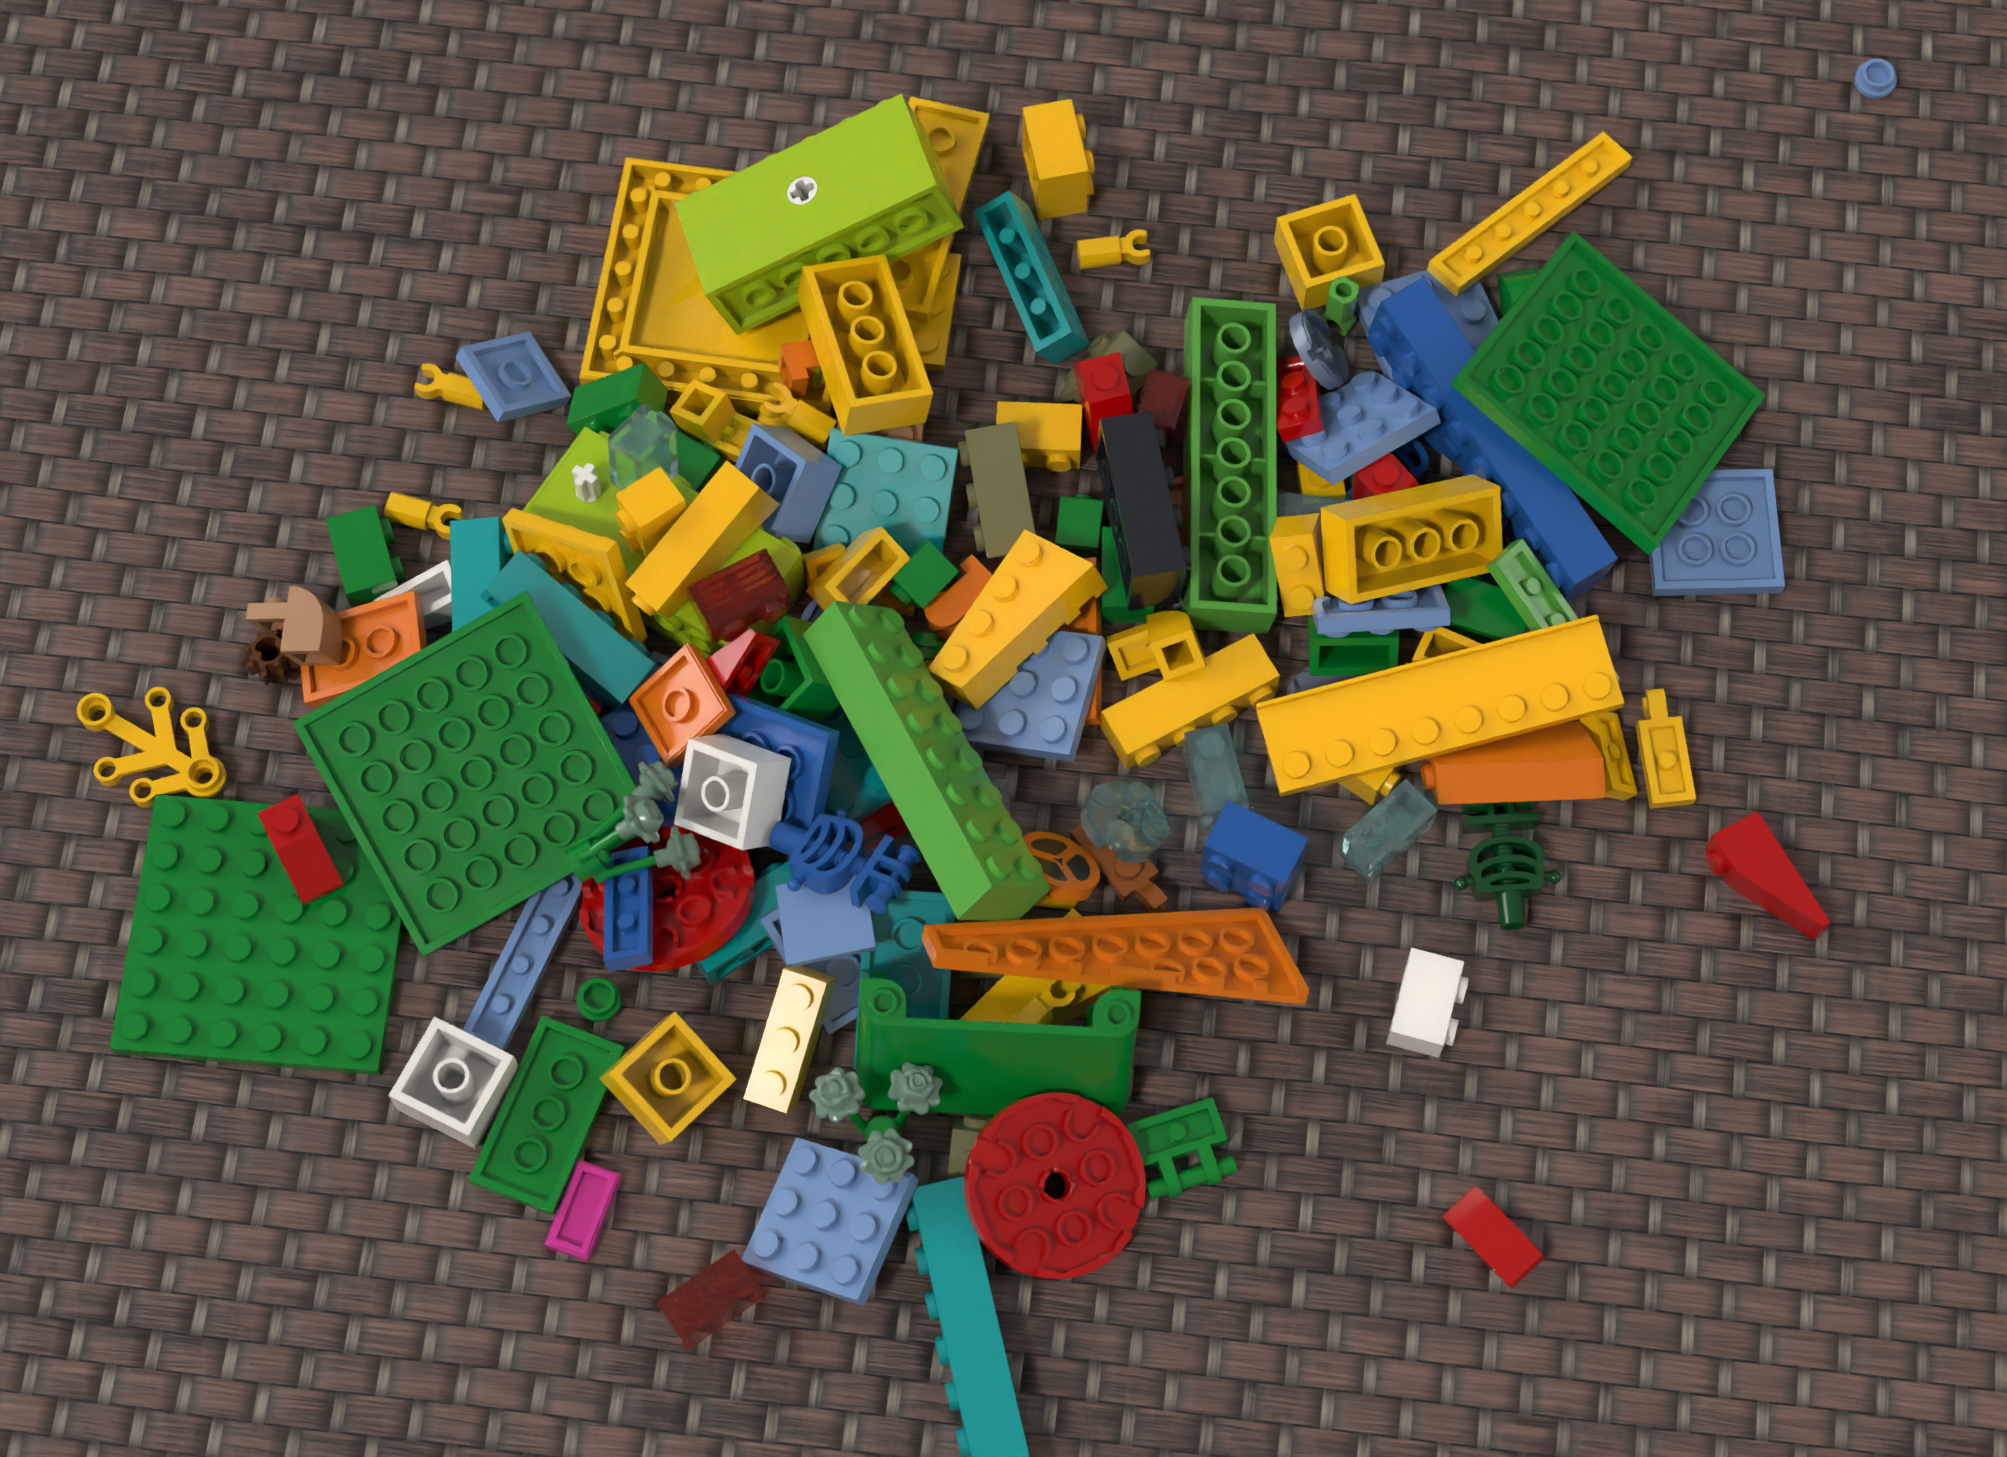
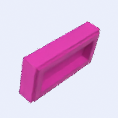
M578 1160L544 1243L545 1247L589 1263L622 1180L621 1174Z

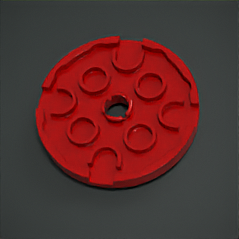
M673 825L678 827L681 835L691 833L694 835L701 852L699 856L701 863L691 868V879L685 880L680 871L675 870L671 865L658 868L657 865L653 866V963L628 969L649 972L676 969L702 961L724 945L743 925L755 898L756 875L747 850L737 849L686 828ZM661 826L659 828L660 840L657 843L652 841L647 843L638 836L610 853L648 846L652 855H654V851L666 848L667 842L671 838V827ZM592 877L582 883L583 897L579 916L592 945L604 957V882L597 884ZM677 888L675 891L676 898L672 896L658 898V895L663 890Z
M1057 1092L1032 1095L1019 1099L1000 1110L987 1122L975 1139L964 1173L966 1209L971 1224L981 1242L998 1260L1020 1273L1038 1278H1074L1104 1266L1129 1242L1133 1235L1131 1232L1136 1224L1140 1208L1144 1207L1146 1179L1140 1151L1128 1129L1104 1106L1101 1107L1090 1100L1079 1097V1095ZM1051 1172L1059 1173L1065 1180V1191L1058 1199L1051 1198L1043 1190L1046 1178Z

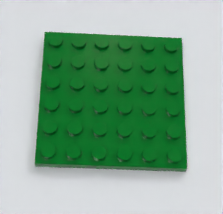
M1575 231L1564 240L1450 382L1452 387L1648 555L1662 542L1766 396Z
M528 591L520 593L292 722L422 957L428 956L574 873L566 858L565 851L574 847L576 840L589 834L624 804L623 797L626 795L632 796L631 792L638 787ZM615 825L612 826L607 832H605L600 838L602 839L603 837L607 836L608 834L616 830ZM634 834L626 840L621 838L608 846L607 849L611 852L638 836Z
M155 794L109 1047L113 1053L381 1076L404 923L341 810L306 807L345 886L303 905L257 814L276 804Z

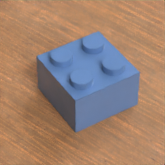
M757 423L752 424L735 464V467L780 504L761 524L764 528L763 531L775 538L783 536L791 541L810 543L842 466L789 428Z

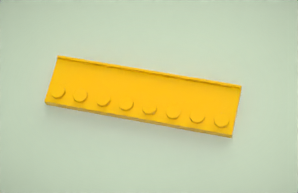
M1593 615L1256 704V712L1280 797L1623 708L1624 699L1599 623L1598 615Z

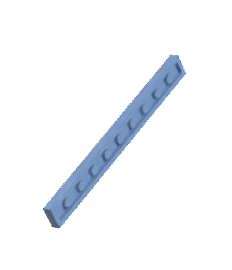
M653 651L650 660L655 665L636 686L632 694L671 657ZM575 873L528 899L463 1031L506 1052L582 900L583 892L581 886L583 882L578 879Z

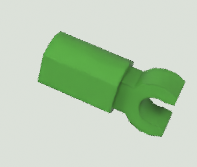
M1345 276L1336 278L1331 283L1326 310L1321 315V318L1326 323L1330 320L1336 322L1340 326V334L1343 336L1347 335L1356 323L1354 313L1359 293V285Z

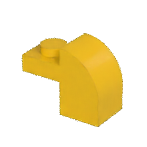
M695 379L691 381L669 411L676 424L684 430L686 436L696 442L703 440L713 445L719 451L722 463L726 459L737 462L752 424H762L737 413L726 393Z
M1162 611L1147 615V623L1106 637L1107 646L1122 681L1160 668L1164 681L1206 667L1204 653L1188 614L1182 611Z

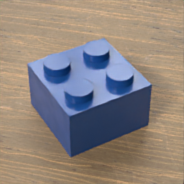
M1227 799L1203 845L1199 874L1205 876V881L1219 890L1228 891L1230 888L1244 895L1245 900L1256 908H1263L1265 910L1271 908L1279 912L1302 868L1309 838Z

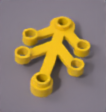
M154 687L145 695V704L152 713L156 737L116 715L111 701L101 693L88 694L79 701L77 715L88 730L95 732L107 730L143 751L142 753L116 759L112 757L99 759L95 763L93 771L102 785L107 787L115 786L125 775L169 766L179 772L178 774L153 781L148 778L135 780L130 786L129 793L135 804L143 808L154 805L155 794L170 795L188 791L197 798H210L217 795L224 788L227 781V771L219 759L210 756L206 737L210 722L202 709L197 707L189 708L182 713L180 718L181 726L189 735L192 757L190 758L177 750L170 715L174 707V700L166 688ZM157 697H166V701L162 706H152L153 701ZM105 711V716L98 721L92 720L95 712ZM192 718H202L199 726L194 728L188 727V722ZM106 767H115V772L111 776H101L102 771ZM202 774H213L209 782L205 784L198 782ZM144 787L151 788V793L147 797H137L140 789Z

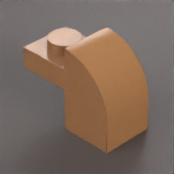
M289 586L288 599L271 597L266 599V603H248L246 620L266 634L280 629L282 632L280 652L298 665L321 666L340 664L343 643L341 620L329 605L310 591L298 586Z

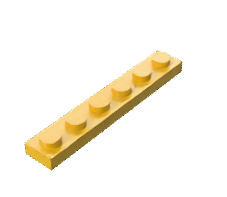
M1605 132L1600 133L1429 261L1427 271L1456 297L1628 169L1633 157Z

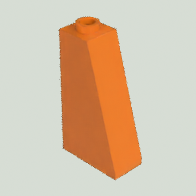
M1580 721L1562 723L1428 758L1426 763L1420 764L1423 787L1425 790H1431L1438 805L1579 800L1606 797L1604 757Z

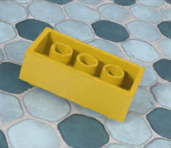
M885 254L803 266L797 298L843 436L926 423L933 391Z
M1474 474L1320 507L1325 591L1349 604L1489 573L1486 566L1503 551L1500 486Z

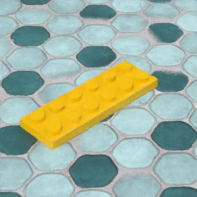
M910 96L908 104L931 139L961 217L989 127L990 114ZM956 232L888 264L907 319L928 323Z

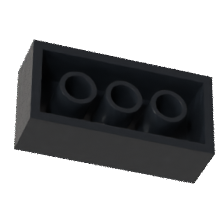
M1152 411L1101 418L1095 451V459L1128 611L1146 609L1149 606L1160 607L1179 604L1182 588L1188 586L1186 570H1191L1192 566L1189 546L1187 543H1180L1178 530L1183 529L1181 509L1179 504L1172 505L1169 491L1174 490L1172 469L1170 464L1163 465L1161 452L1165 451L1163 428L1161 425L1155 426Z

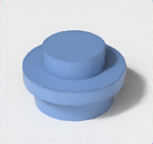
M1879 58L1871 59L1860 65L1854 78L1858 91L1864 96L1873 99L1888 96L1893 91L1897 81L1893 66L1888 61Z

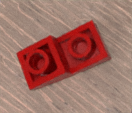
M1476 1185L1442 1216L1445 1222L1510 1289H1513L1545 1259L1531 1241Z

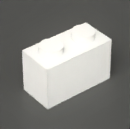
M1411 948L1386 1044L1439 1058L1444 1044L1453 1045L1459 1020L1451 1018L1454 1002L1463 1003L1469 978L1461 976L1464 961Z

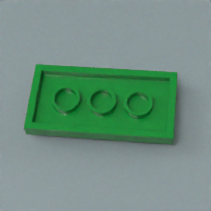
M541 1016L469 1176L468 1181L470 1185L554 1217L576 1163L581 1157L609 1093V1089L599 1078L626 1053L625 1046Z

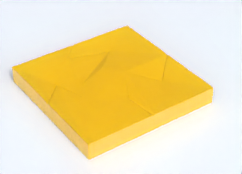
M625 158L579 375L581 385L645 362L668 389L666 403L675 404L693 379L726 393L738 413L759 415L760 406L764 400L767 401L769 398L780 403L779 398L772 395L769 390L774 382L783 384L778 367L781 344L811 340L801 307L798 306L736 335L704 294L674 205L675 202L689 196L692 192L702 190L719 182L735 171ZM827 385L808 386L805 397L801 399L832 417L834 406Z

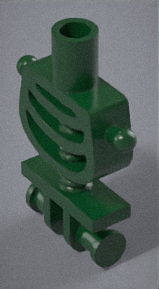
M1534 801L1461 804L1462 815H1468V812L1483 811L1484 814L1483 816L1465 817L1462 824L1463 834L1491 832L1492 838L1486 839L1472 848L1466 864L1468 877L1456 878L1454 880L1455 889L1463 891L1471 886L1476 901L1496 900L1501 930L1513 931L1526 927L1523 898L1538 897L1544 881H1549L1551 884H1557L1561 881V874L1558 871H1544L1545 856L1538 843L1528 838L1512 836L1511 831L1535 829L1538 822L1537 812L1514 813V809L1528 808V811L1534 810ZM1494 806H1502L1503 814L1495 815ZM1495 852V857L1488 858L1480 864L1477 863V860L1483 855ZM1514 852H1519V853H1522V854H1524V855H1513V854H1514ZM1496 871L1495 874H1491L1485 878H1482V876Z

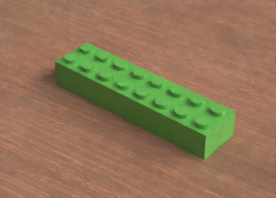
M1192 297L1184 320L1182 544L1187 543L1189 546L1192 566L1191 570H1186L1188 586L1182 588V612L1188 614L1194 629L1268 634L1277 614V575L1269 540L1277 520L1276 304Z
M834 601L803 633V636L958 920H1019L1051 888L1042 874V866L1032 856L1025 844L1020 827L1011 819L1002 803L1001 793L991 783L983 769L980 756L972 749L964 735L960 720L951 712L946 703L941 686L932 678L923 662L922 652L913 644L904 628V620L894 608Z

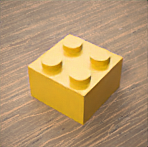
M1072 99L1022 108V150L1038 220L1087 212L1088 196L1094 195L1091 176L1095 174L1093 156L1090 149L1085 150L1083 139L1086 138L1084 118L1082 113L1075 115Z
M1356 194L1277 217L1274 244L1302 311L1326 305L1329 287L1336 278L1345 276L1358 284L1359 289L1382 283L1385 262Z
M676 1012L664 1017L599 1078L659 1145L671 1142L736 1080L733 1074Z

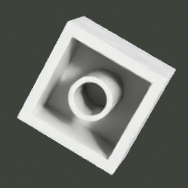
M725 734L688 738L674 824L740 850L769 846L772 828L781 820L791 758Z
M434 1016L388 1096L400 1112L477 1149L501 1107L519 1066L513 1055Z

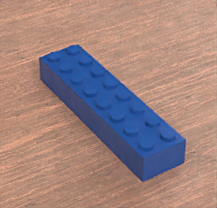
M1422 277L1381 301L1367 332L1372 350L1377 356H1384L1392 368V377L1397 385L1437 409L1441 423L1433 427V429L1440 438V448L1450 461L1455 460L1464 473L1463 476L1474 474L1500 486L1502 530L1509 541L1512 543L1523 538L1567 603L1599 585L1618 557L1569 486L1450 385V382L1474 354L1475 350L1426 279Z

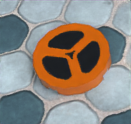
M1037 831L1027 833L1023 837L1032 856L1042 866V874L1051 888L1048 897L1057 901L1077 902L1086 900L1092 894L1099 882L1100 870L1095 859L1083 847L1071 839L1050 832Z

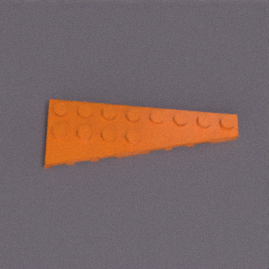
M1263 908L924 925L922 935L923 944L934 968L1291 1004H1306L1309 993L1306 982L1266 910Z

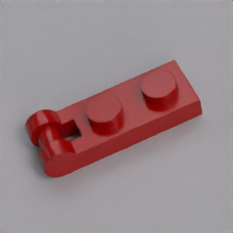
M1283 355L1276 357L1277 426L1283 443L1324 431L1320 384L1311 375L1300 355L1287 359Z

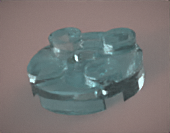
M1105 782L1096 785L1087 797L1080 816L1082 827L1093 844L1100 849L1106 845L1110 849L1117 851L1114 858L1125 862L1138 863L1151 859L1167 839L1171 830L1163 810L1153 799V792L1141 782H1133L1130 785L1123 782ZM1118 817L1127 820L1130 824H1128L1126 821L1119 820Z

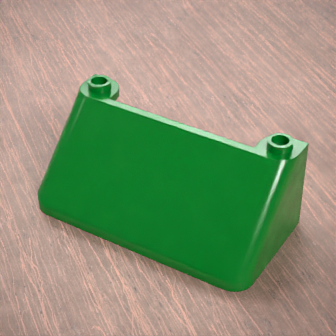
M862 970L856 1073L859 1078L858 1084L865 1091V1097L861 1102L867 1107L874 1109L899 1110L897 1108L898 1100H891L888 1097V1092L891 1088L890 1075L894 1070L902 1071V1066L906 1062H910L916 1066H930L933 1069L932 1077H938L942 1080V1086L938 1092L940 1103L936 1107L929 1106L927 1112L996 1115L1000 1110L1019 1099L1042 1093L1059 1092L1079 1095V1097L1090 1100L1101 1107L1104 1106L1118 1117L1125 1110L1129 1097L1140 1016L1141 992L1137 988L1110 985V990L1101 995L1095 1004L1087 1005L1086 1026L906 1017V995L901 986L893 980L886 979L884 971Z

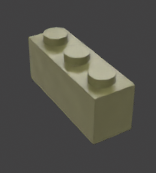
M1016 421L965 430L966 440L958 442L962 467L971 466L974 483L965 484L969 508H978L981 525L973 526L977 552L986 550L987 559L1006 556L1025 529L1035 534Z

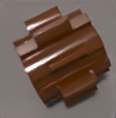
M277 629L265 635L260 631L257 632V639L254 643L250 642L249 646L244 647L247 656L251 659L245 665L250 675L259 674L266 686L269 683L273 684L274 680H281L287 683L288 674L294 672L295 669H299L300 665L280 652L281 630ZM279 653L276 659L265 661L268 656Z

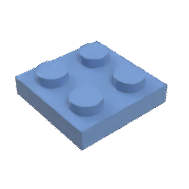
M530 331L462 346L456 356V359L497 423L565 407L571 398V394Z

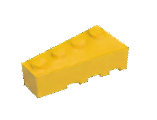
M1025 529L928 667V670L933 679L941 686L944 693L977 710L1018 672L1017 666L1031 653L1038 654L1048 644L1046 639L1064 622L1069 625L1081 614L1079 611L1081 606L1092 596L1098 598L1108 587L1093 563Z

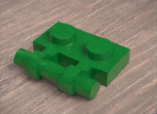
M1213 1097L1126 1124V1128L1140 1151L1144 1170L1158 1166L1161 1178L1146 1182V1191L1150 1200L1167 1195L1169 1199L1180 1196L1184 1189L1206 1183L1207 1186L1221 1183L1222 1177L1237 1173V1167L1232 1155L1215 1160L1212 1148L1227 1144L1228 1140ZM1197 1153L1200 1162L1199 1166L1176 1172L1174 1160Z

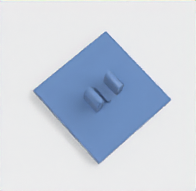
M856 875L853 876L844 888L832 894H819L803 884L801 889L796 892L790 891L787 883L775 886L787 968L877 950L871 909L868 908L865 901L860 908L851 904L849 888L857 878Z

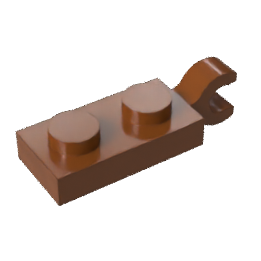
M1105 806L1070 831V839L1083 847L1095 859L1100 875L1123 903L1135 895L1148 913H1162L1168 909L1165 904L1168 898L1156 884L1152 883L1159 878L1158 869Z

